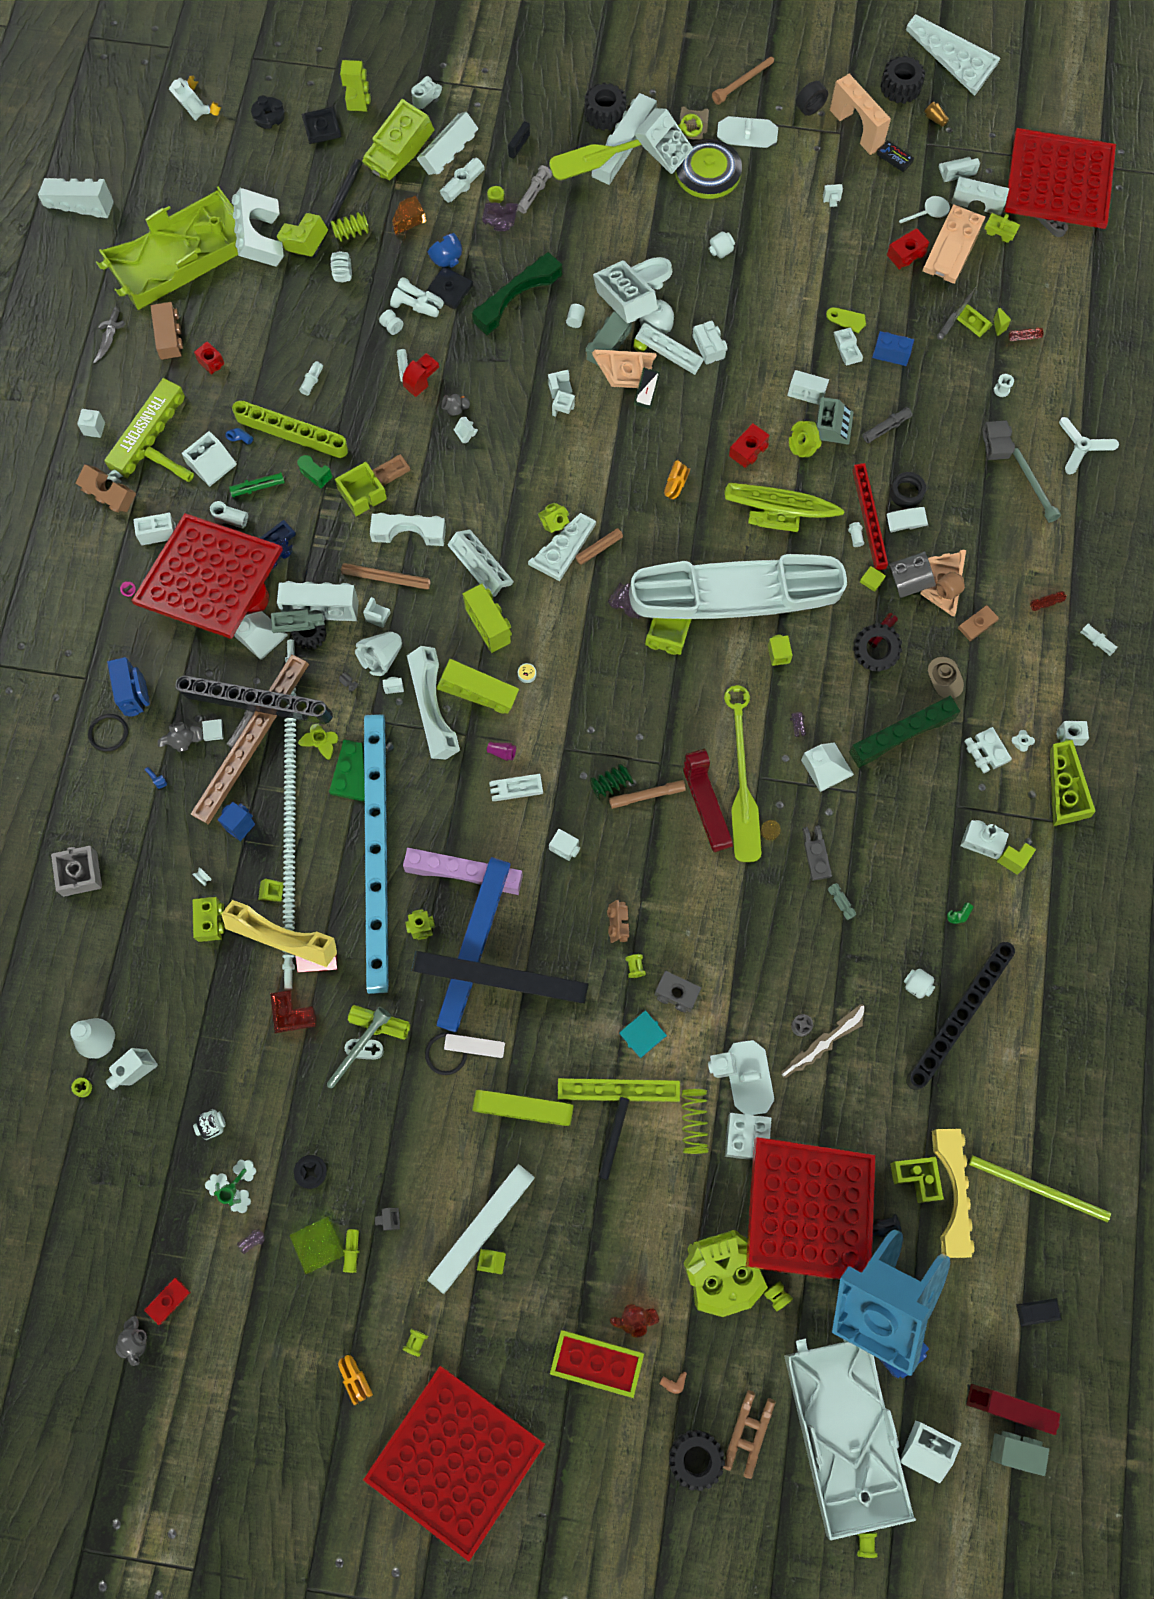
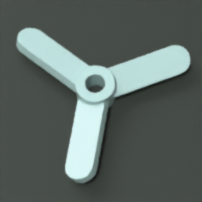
M1062 417L1059 421L1061 427L1075 443V449L1065 467L1067 474H1074L1087 451H1112L1119 446L1116 439L1090 440L1087 437H1082L1070 420Z

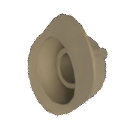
M947 657L933 659L928 666V673L935 690L943 698L950 695L953 699L958 697L964 688L963 678L958 665Z

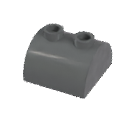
M925 551L889 563L900 598L936 586Z

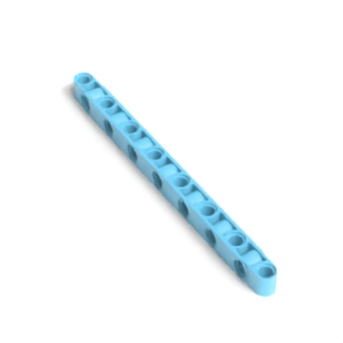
M384 714L364 716L366 983L368 994L388 993L386 744ZM375 738L379 739L376 744L370 743ZM374 774L380 775L377 780L371 779ZM379 810L380 814L378 816H371L373 811ZM380 847L379 853H371L373 848ZM374 885H381V889L379 891H372V887ZM376 922L382 923V926H381L380 929H378V930H373V929H372V926H373L374 923H376ZM375 961H382V966L379 969L372 967Z

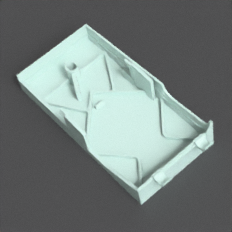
M806 1339L796 1341L797 1353L784 1356L827 1538L834 1540L916 1521L897 1451L899 1447L898 1437L891 1411L886 1409L884 1405L874 1356L844 1339L842 1343L810 1350L807 1349Z

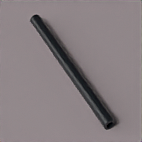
M359 159L354 160L324 221L328 231L312 256L316 258L332 226L331 221L335 220L363 164Z

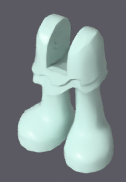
M405 277L399 280L390 301V306L398 308L401 303L412 306L414 311L432 317L438 316V309H441L444 304L441 298L429 291L423 292L412 285ZM406 293L412 294V295H414V296H416V297H418V298L415 299V298H413V297L407 295Z

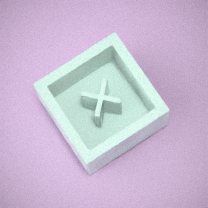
M730 1113L727 1123L725 1157L753 1160L754 1138L770 1139L771 1117Z

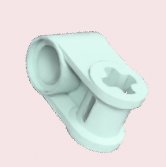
M426 76L412 88L413 106L417 109L425 108L441 94L442 86L435 84L429 76Z

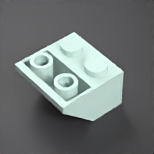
M210 431L182 452L186 464L209 487L237 465L222 443Z
M915 1420L901 1455L900 1463L940 1483L952 1467L961 1443Z

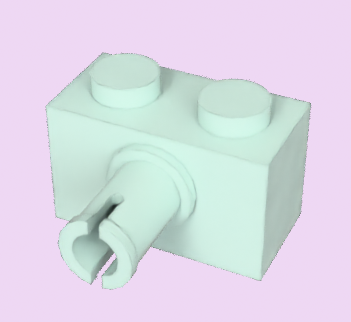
M971 820L967 825L960 846L997 860L1003 854L1009 834L996 825L992 827L993 824L987 826L982 821Z

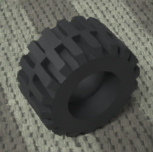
M897 56L896 59L892 58L890 62H887L880 84L881 91L886 98L888 97L890 101H895V103L902 102V104H905L907 101L909 103L912 102L913 99L915 100L920 95L925 79V69H923L924 66L922 64H919L920 61L914 60L913 57Z
M606 82L601 85L598 83L595 87L592 86L585 96L586 121L589 122L590 126H595V129L600 128L602 131H605V129L609 131L613 127L615 128L616 124L621 122L626 111V95L617 85L613 86L612 83L606 84Z
M869 625L863 628L857 634L856 639H854V657L860 665L871 671L887 670L894 666L895 662L901 657L900 653H902L903 649L901 648L902 640L899 639L900 636L895 632V629L888 627V625ZM876 636L884 638L888 644L887 654L880 659L872 658L867 652L868 641Z
M689 1430L683 1435L680 1434L678 1439L672 1443L673 1446L669 1451V1465L674 1477L682 1486L687 1487L689 1490L703 1491L705 1488H711V1485L719 1481L718 1478L724 1472V1453L720 1444L711 1435L700 1430ZM695 1446L704 1448L709 1455L708 1467L698 1474L689 1472L684 1465L685 1453Z

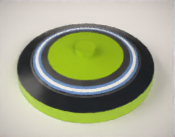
M701 139L691 142L690 145L693 150L675 170L676 179L680 186L689 194L704 199L719 198L733 191L738 185L742 173V162L735 149L727 143L715 139Z

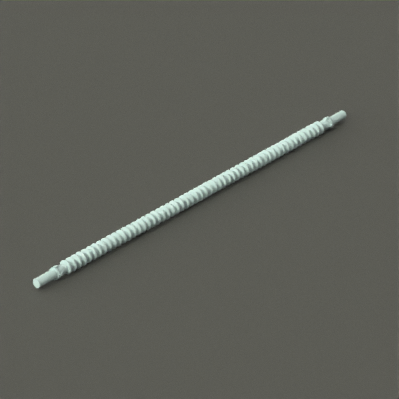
M287 640V657L285 662L288 661L291 654L295 656L294 640ZM296 688L293 689L290 695L296 696V693H294ZM285 718L284 721L287 723L284 725L286 727L284 730L286 732L284 742L287 744L284 747L287 749L284 750L286 753L284 755L286 758L284 760V763H286L284 766L286 769L284 771L286 774L284 776L286 779L284 781V784H286L284 786L286 790L284 791L286 795L284 797V800H286L284 802V805H286L284 807L286 811L284 813V816H286L284 821L286 823L283 825L286 828L283 831L286 833L283 836L286 839L283 841L286 844L283 847L286 850L283 852L286 855L283 858L286 860L283 862L285 864L283 867L285 870L283 872L285 875L283 878L285 880L283 883L285 886L283 889L285 891L283 894L285 897L283 899V902H285L283 908H285L283 910L285 914L283 916V919H285L283 924L285 926L283 928L293 931L295 929L293 927V924H295L293 921L295 918L293 915L295 913L293 910L295 907L293 904L295 902V899H293L295 896L293 893L295 891V888H293L295 885L293 882L295 880V877H293L295 875L293 871L295 869V866H293L295 864V861H293L295 859L293 855L295 853V850H293L295 848L293 844L295 839L293 837L296 836L293 833L296 831L293 828L296 825L293 823L296 820L293 817L296 815L293 812L296 810L293 807L296 804L293 801L296 799L293 796L296 792L293 790L296 789L294 786L296 783L294 781L296 778L294 775L296 773L294 770L296 768L294 765L296 763V760H294L296 758L294 754L296 752L294 749L296 747L294 744L296 742V739H294L296 737V734H294L296 732V729H294L296 727L294 723L296 719ZM283 951L285 953L282 956L285 958L282 965V970H284V989L290 990L292 989V970L295 968L293 958L295 955Z

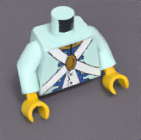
M190 76L187 81L179 78L172 82L169 90L195 121L202 114L211 113L215 116L219 114L221 107L218 106V103L212 102L211 107L204 105L193 92L198 84V81H194V76Z

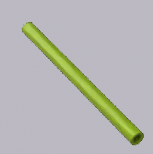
M972 1155L969 1165L1105 1222H1108L1111 1217V1212Z

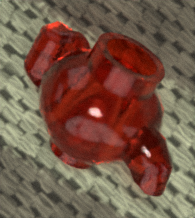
M630 1304L624 1308L620 1318L613 1317L610 1319L613 1327L622 1329L634 1338H639L647 1333V1326L657 1324L660 1318L654 1308L645 1310L642 1307Z

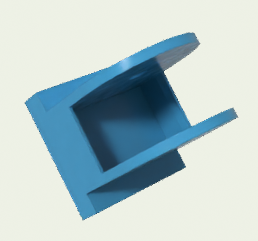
M894 1229L885 1237L862 1273L848 1266L840 1278L832 1333L912 1376L919 1364L927 1321L939 1299L947 1278L950 1257L940 1254L920 1282L895 1269L902 1248L903 1234Z

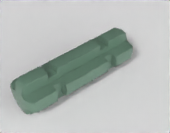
M837 883L831 885L828 891L831 895H834L833 899L840 910L844 911L843 915L849 920L855 917L856 912L850 907L851 904L844 893L840 891L839 885Z

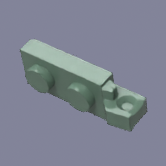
M309 610L271 613L273 633L314 629L315 626L325 625L322 613L314 614V612Z

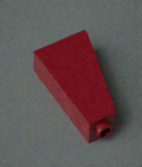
M974 1384L970 1386L967 1406L1056 1436L1060 1425L1061 1413Z

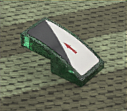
M643 367L639 385L636 389L634 405L647 409L651 408L660 372Z

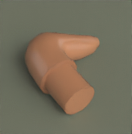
M683 1372L676 1383L663 1376L659 1384L669 1392L679 1394L684 1389L687 1373Z

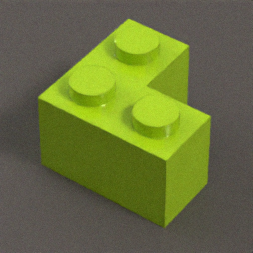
M306 213L299 226L284 223L276 237L282 242L285 251L312 257L328 229L319 215Z
M936 1157L896 1161L890 1164L894 1184L914 1182L918 1203L944 1199Z

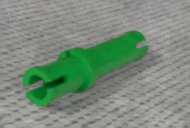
M282 472L252 481L245 480L244 483L229 486L233 498L234 496L246 493L252 494L253 491L284 484L285 482Z

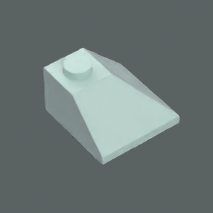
M262 611L245 615L234 634L260 660L288 636L285 632L273 633L271 619Z
M835 743L821 744L805 752L801 759L820 792L854 775Z

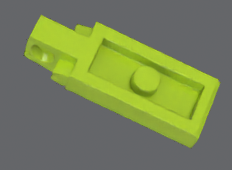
M768 510L750 511L748 523L765 528L798 532L800 516Z

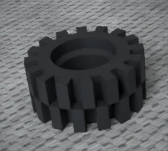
M324 625L315 626V634L308 638L302 635L303 630L291 631L296 644L301 646L302 649L306 647L307 650H311V647L317 649L316 645L321 646V641L325 642V636L327 635Z

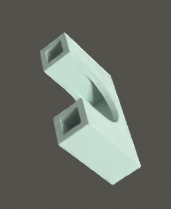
M240 188L232 197L238 256L277 266L284 257L282 242L266 238L257 233L249 219H258L272 224L279 215L278 200Z

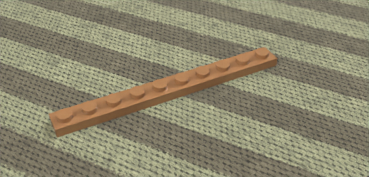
M291 654L269 691L290 695L309 664ZM255 711L191 813L193 817L209 825L277 715Z

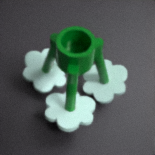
M239 1160L233 1167L234 1173L238 1175L231 1184L223 1173L218 1176L212 1174L210 1180L205 1183L206 1189L210 1190V1195L217 1196L220 1203L229 1204L233 1212L244 1213L247 1210V1206L251 1204V1200L248 1198L249 1192L247 1190L239 1191L235 1188L240 1180L251 1181L253 1179L256 1169L250 1160L245 1162L244 1160Z

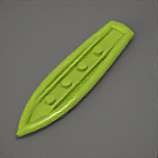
M729 483L724 490L726 500L787 515L824 518L840 516L845 513L843 509L824 499L790 490Z

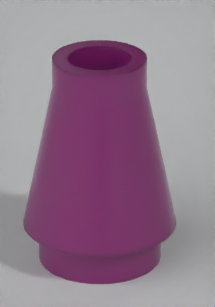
M489 742L487 753H491L505 761H512L516 755V746L512 745V743Z

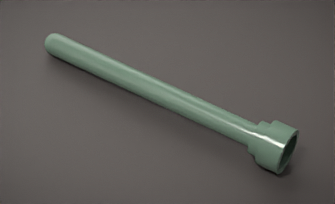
M1015 448L1013 454L1045 508L1044 516L1049 523L1057 520L1061 513L1058 508L1050 504L1018 448Z
M382 1007L377 1008L373 1014V1022L327 1082L328 1088H333L378 1027L389 1021L391 1014Z

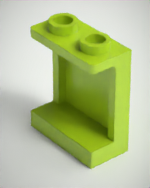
M653 618L649 633L646 636L645 645L654 650L661 649L672 655H681L692 619Z

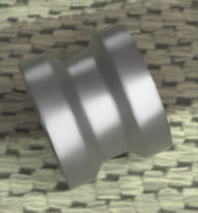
M798 1015L792 1022V1031L797 1036H806L813 1029V1020L808 1015Z

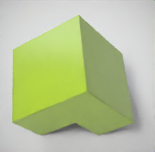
M1027 843L1018 851L1008 846L997 862L1018 875L1025 868L1036 849Z

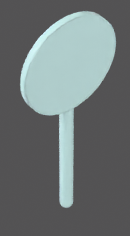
M939 196L930 197L925 202V211L901 219L899 223L926 213L935 218L945 217L950 210L949 203Z

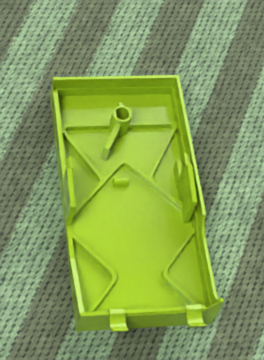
M217 186L218 190L169 217L166 211L171 209L170 206L164 209L161 208L145 219L150 232L140 238L99 250L103 261L100 263L96 261L100 269L109 268L122 287L121 289L115 288L119 296L127 294L137 310L238 255V248L236 247L237 237L234 231V207L219 186Z

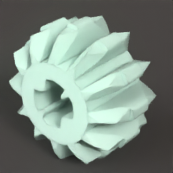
M342 251L332 253L331 270L333 279L336 282L350 281L352 277V264L349 254Z

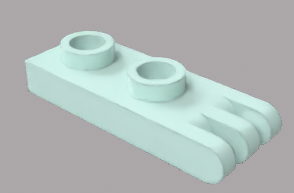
M540 774L489 782L490 787L498 786V788L490 789L491 794L499 793V795L492 796V801L543 794Z

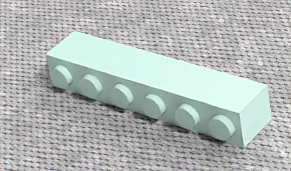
M639 93L636 99L632 100L629 110L624 112L621 122L616 124L614 133L609 135L605 146L614 147L636 140L637 137L634 132L657 107V101ZM633 148L613 155L602 167L592 170V177L610 185Z

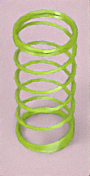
M682 1090L681 1096L683 1098L695 1100L693 1102H688L682 1105L683 1109L694 1111V1113H689L682 1116V1119L688 1122L696 1123L684 1126L682 1130L688 1133L699 1134L688 1136L682 1139V1141L687 1144L699 1145L690 1148H683V1153H708L709 1149L703 1148L708 1147V1144L692 1143L685 1141V1139L707 1136L708 1133L694 1132L684 1129L691 1126L708 1124V1122L694 1121L684 1118L689 1115L707 1113L708 1111L695 1110L684 1107L688 1104L707 1102V1100L683 1096H702L707 1094V1090Z

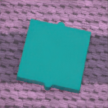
M646 1010L619 1032L621 1037L627 1042L628 1048H632L640 1059L667 1036L658 1026V1021H654Z

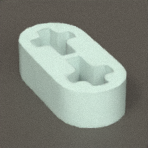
M351 1039L346 1043L345 1051L347 1055L351 1051L349 1048L353 1047L354 1043H357L359 1039ZM369 1040L356 1058L379 1059L384 1053V1047L377 1040ZM376 1045L380 1050L373 1055L371 1051H366V1048H373Z

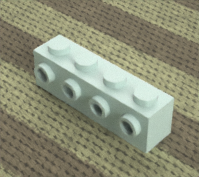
M467 112L458 114L417 157V160L428 175L441 173L444 170L443 166L454 159L453 155L456 152H460L465 147L464 144L474 138V133L478 130V127Z

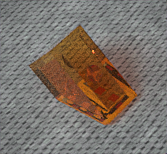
M416 196L401 201L392 220L395 235L426 222L424 209Z

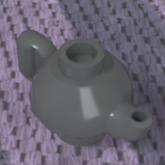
M183 722L173 723L169 725L170 731L167 735L162 736L158 740V747L169 744L174 749H177L178 752L188 750L191 742L203 740L202 729L199 726L186 728Z
M132 1316L124 1323V1330L118 1336L115 1348L117 1354L121 1358H127L132 1366L140 1364L139 1357L144 1353L147 1345V1335L143 1330L138 1329L139 1322L136 1316Z

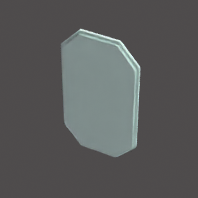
M728 116L718 122L717 137L728 145L768 148L777 142L778 127L770 120Z
M754 1040L733 1043L728 1052L734 1054L737 1075L729 1076L734 1106L745 1115L767 1113L775 1099L766 1051Z

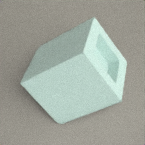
M568 370L548 374V385L552 399L556 397L558 390L572 394Z
M558 390L552 404V416L556 417L558 411L569 414L570 410H573L575 407V396Z
M371 597L363 613L366 622L383 628L390 614V609L377 605L375 598Z

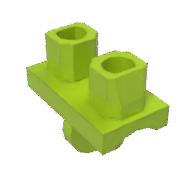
M992 213L984 229L987 230L986 233L988 235L1002 236V241L1008 243L1010 240H1013L1020 225L1008 220V214H1005L1003 218Z

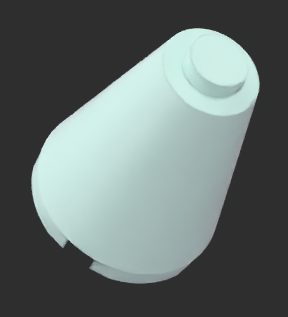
M93 1018L78 1021L72 1026L70 1031L77 1051L84 1057L101 1058L109 1053L113 1047L112 1044L115 1039L114 1029L103 1019Z

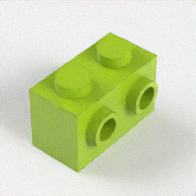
M217 897L193 899V938L198 942L222 940L221 934L224 933V923L221 922V913L224 911V906Z

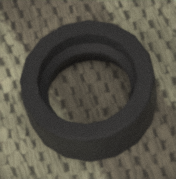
M820 81L810 82L798 94L796 106L805 116H810L824 106L829 96L828 90Z
M913 472L899 474L895 477L890 488L892 501L902 508L909 509L919 505L926 493L924 479ZM899 484H913L918 489V495L913 498L902 496L898 491Z

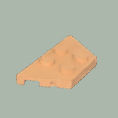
M594 350L592 352L593 357L611 387L640 388L644 370L651 371L652 363L656 358V353Z
M960 550L959 553L951 555L947 553L940 557L928 558L936 586L922 590L920 593L951 616L956 614L959 595L951 600L941 598L936 591L937 581L949 572H955L962 576L966 550Z

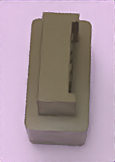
M681 107L679 124L681 119L687 114L699 116L703 123V129L699 135L689 137L684 134L686 139L701 140L703 133H707L709 109L694 111ZM692 118V120L684 121L687 131L699 130L695 119Z

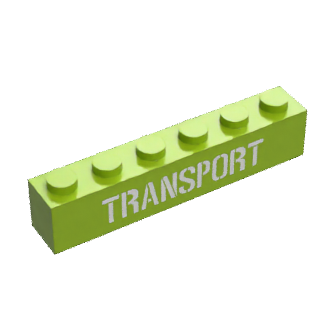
M164 378L160 381L104 460L109 470L118 471L126 479L135 471L136 465L145 456V450L154 444L155 438L164 430L167 421L173 417L177 407L183 403L185 395L180 386Z

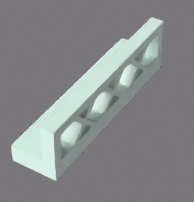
M471 530L459 531L454 534L448 546L479 584H483L485 589L489 588L493 597L498 594L502 587L512 585L514 581Z

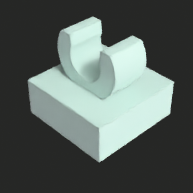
M842 184L825 185L823 202H829L830 207L837 206V201H840L843 191Z
M461 417L454 428L462 443L469 442L471 436H475L478 429L473 428V422L469 421L467 417Z

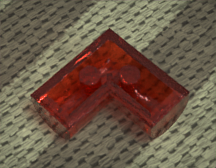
M290 990L270 994L275 1034L316 1027L314 1008L311 1006L293 1010Z

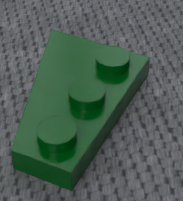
M343 740L329 790L330 795L365 802L362 743Z

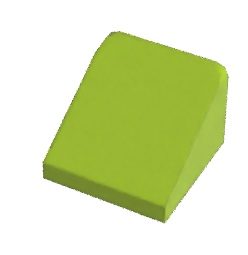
M1001 308L997 310L993 319L997 336L1007 330L1011 321Z
M269 879L262 880L258 900L281 902L284 882Z
M481 1249L477 1270L502 1274L506 1254Z

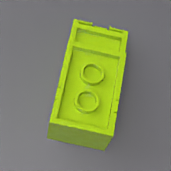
M401 99L372 138L374 143L363 156L362 161L364 165L369 167L377 176L390 181L416 156L434 132V127L428 115Z

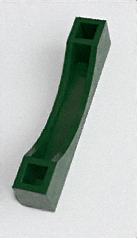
M549 252L540 256L535 263L527 266L521 274L515 276L506 286H502L496 294L488 297L486 302L477 306L472 312L473 323L484 334H490L500 326V320L505 308L517 295L533 287L551 285L562 276V264Z
M950 695L853 744L849 753L857 767L860 768L904 741L956 719L960 709Z

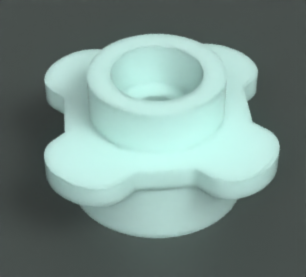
M1020 730L1019 734L1012 738V743L1017 749L1025 752L1028 746L1035 743V739L1030 737L1025 730Z

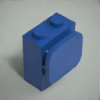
M126 657L107 661L115 704L125 716H136L144 712L143 704L149 706L150 701L145 678L138 667L133 668Z

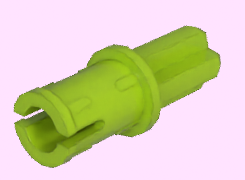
M357 1229L347 1230L346 1248L343 1250L345 1252L343 1272L356 1273L357 1254L360 1252L357 1250L359 1237Z

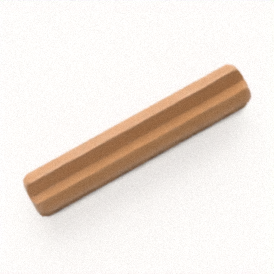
M615 529L576 555V561L580 565L584 564L623 538L622 532L619 529Z

